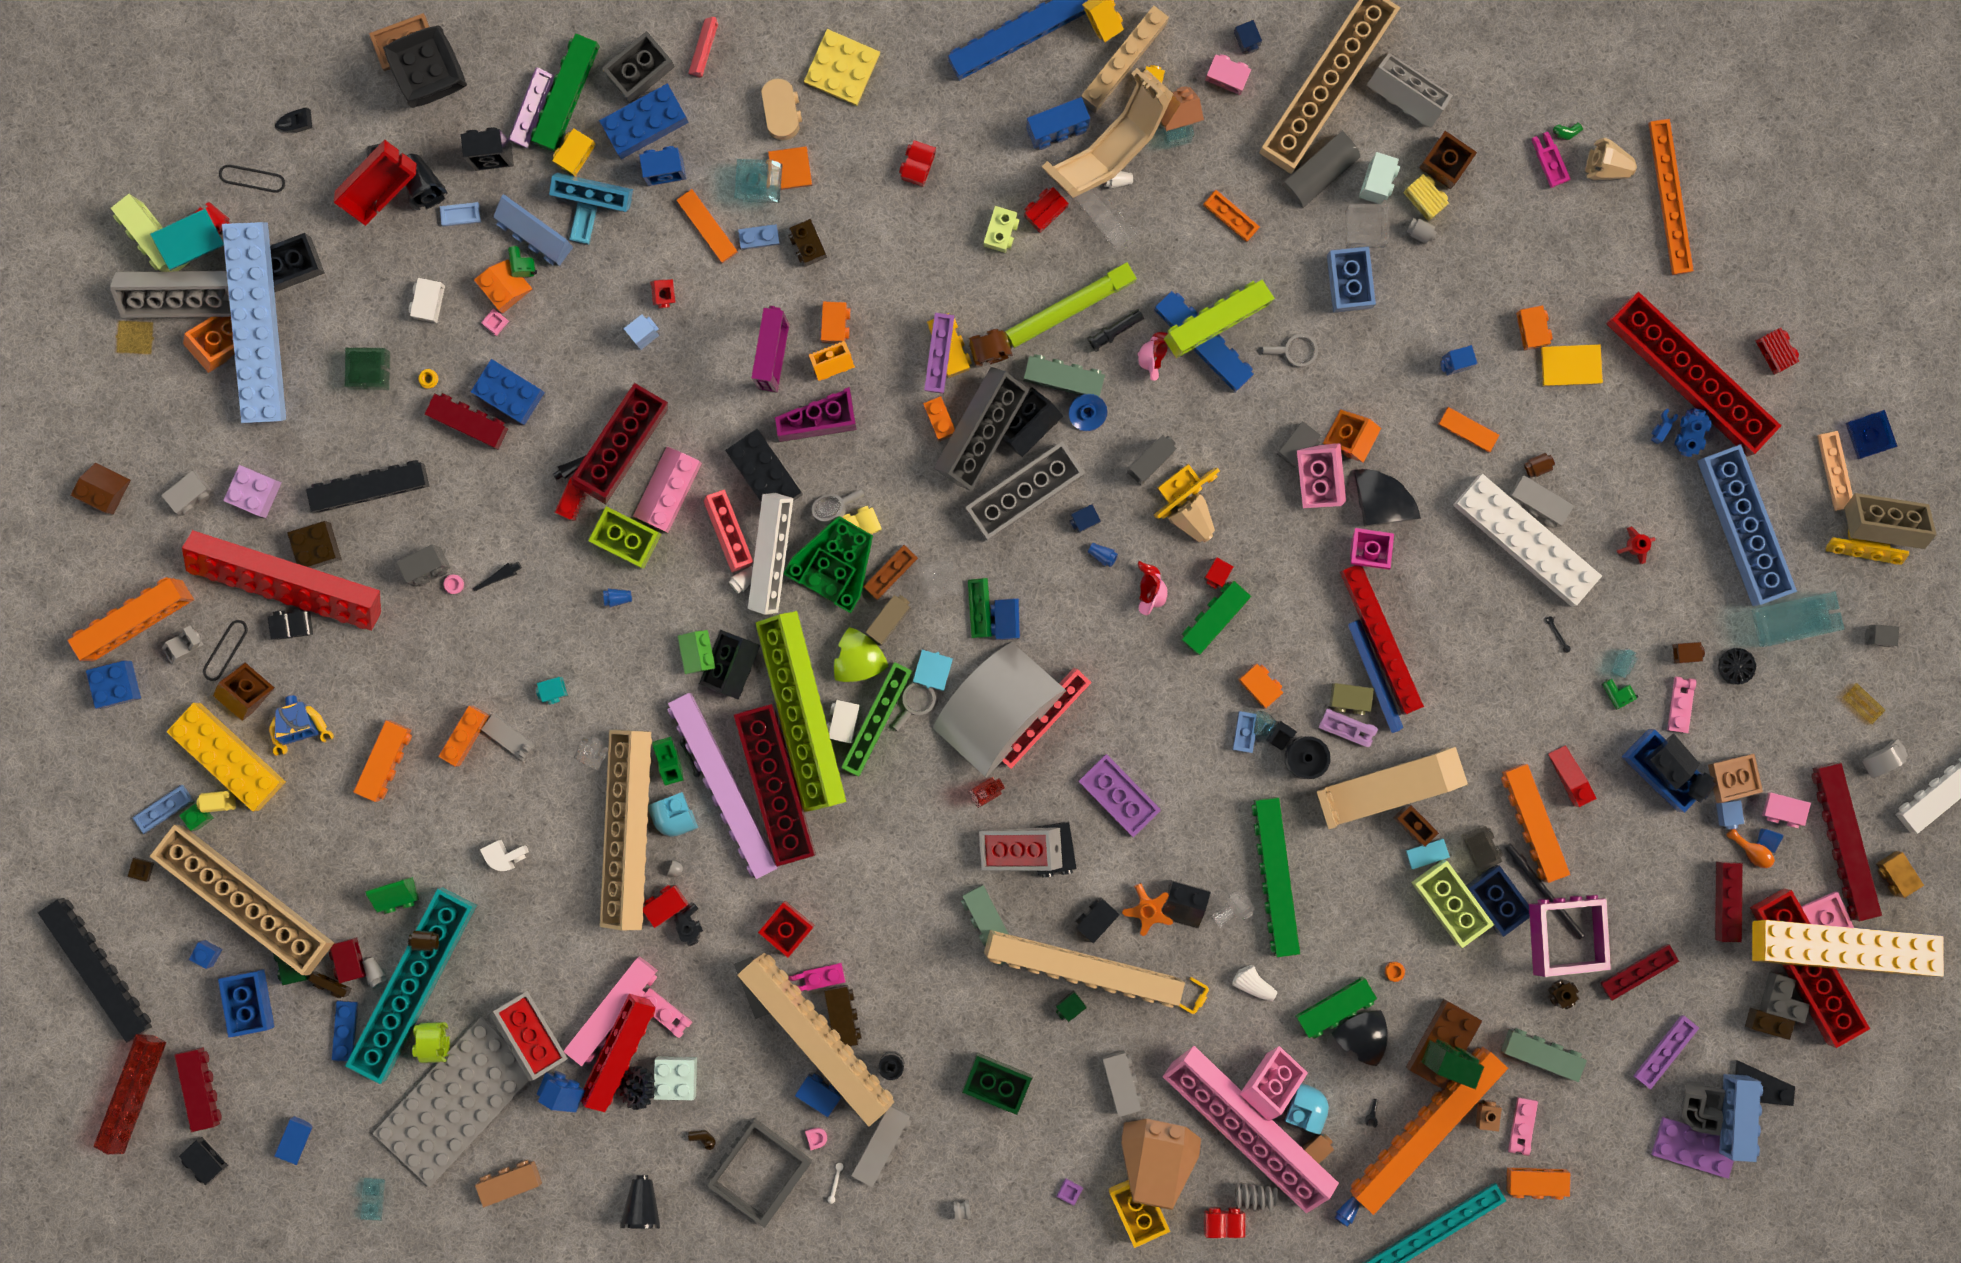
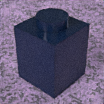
M1254 20L1236 26L1234 35L1242 53L1248 51V54L1259 50L1262 39Z
M1093 504L1071 514L1072 519L1069 520L1073 530H1078L1079 533L1101 522Z

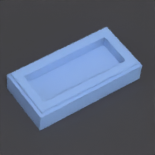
M478 202L440 206L441 226L481 222Z

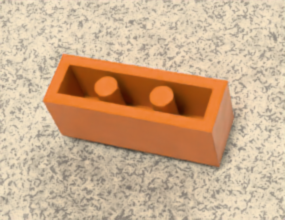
M468 706L438 757L455 767L461 766L490 715L475 706Z
M1507 1167L1506 1191L1513 1198H1524V1195H1530L1535 1199H1544V1196H1551L1552 1199L1562 1200L1564 1197H1570V1172L1566 1169Z

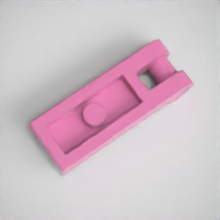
M1677 676L1674 678L1668 731L1689 732L1696 679L1689 678L1684 680L1682 677ZM1681 687L1687 688L1686 693H1680Z
M649 988L644 994L643 998L650 999L656 1007L654 1018L680 1038L684 1034V1029L689 1027L692 1021L652 988ZM676 1018L680 1020L677 1027L672 1023Z
M1517 1097L1508 1152H1521L1522 1155H1530L1538 1101ZM1518 1138L1524 1139L1523 1145L1517 1144Z

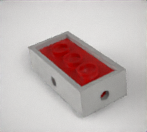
M990 828L979 831L981 870L1052 871L1062 868L1060 828Z
M528 991L490 1013L491 1018L529 1082L568 1059Z

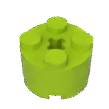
M446 1022L420 1023L414 1026L416 1045H413L412 1054L413 1057L418 1058L420 1063L447 1061L444 1057L449 1056L447 1053L450 1051V1036L446 1037L445 1029H449Z

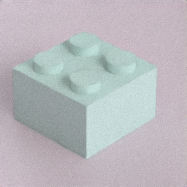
M1376 152L1370 160L1359 198L1377 204H1382L1384 200H1387L1394 188V184L1391 183L1397 177L1400 166L1397 165L1399 159Z
M658 1056L655 1059L654 1087L656 1088L654 1090V1100H694L696 1097L697 1057Z

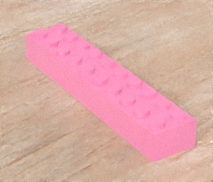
M1193 1046L1171 1063L1163 1078L1306 1214L1331 1198L1339 1183L1273 1120L1268 1121L1240 1095L1241 1090L1205 1057L1201 1051Z

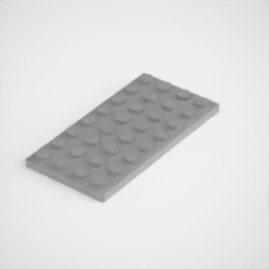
M480 1017L447 1053L449 1056L444 1057L447 1061L439 1062L373 1133L377 1139L429 1187L440 1178L529 1082L503 1036L483 1017Z

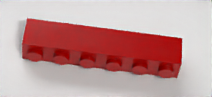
M629 993L583 1088L586 1090L581 1100L584 1107L606 1112L608 1106L611 1105L614 1093L620 1087L621 1079L629 1068L630 1060L633 1054L637 1052L638 1044L646 1033L647 1025L650 1019L654 1017L656 1007L650 999Z

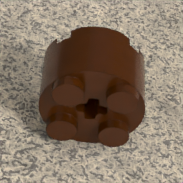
M992 329L987 331L985 336L976 335L969 338V346L976 367H982L983 362L990 363L991 365L1008 359V356H1013L1007 333L1004 330Z

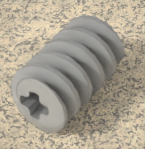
M1239 1183L1236 1184L1235 1202L1238 1209L1241 1208L1242 1203L1245 1204L1246 1210H1248L1250 1204H1252L1253 1210H1256L1257 1206L1260 1205L1261 1211H1264L1265 1207L1268 1206L1269 1212H1272L1273 1207L1276 1206L1277 1187H1274L1273 1191H1271L1270 1186H1267L1264 1190L1263 1186L1259 1185L1256 1190L1255 1185L1251 1184L1248 1189L1247 1184L1243 1183L1240 1189Z

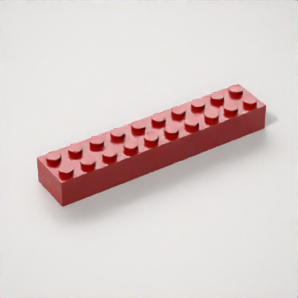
M1639 291L1632 295L1605 323L1696 409L1705 411L1711 423L1735 446H1742L1747 457L1756 454L1782 426Z
M192 530L182 546L185 569L192 575L206 577L211 581H218L230 587L243 589L248 593L262 595L267 599H274L286 605H293L304 611L315 612L323 617H330L342 623L355 625L360 629L372 631L381 614L380 590Z

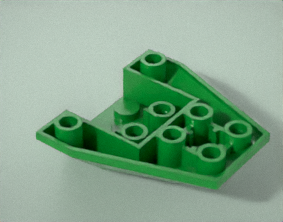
M838 516L792 557L783 574L824 596L847 612L852 613L861 597L873 535Z

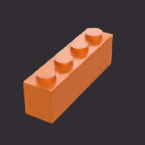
M391 720L385 721L354 793L374 802L385 798L388 791L386 788L388 781L391 782L396 774L394 770L396 763L399 764L404 756L402 750L411 741V729Z

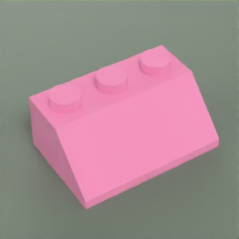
M1326 444L1297 450L1303 508L1342 506L1346 501L1341 445Z

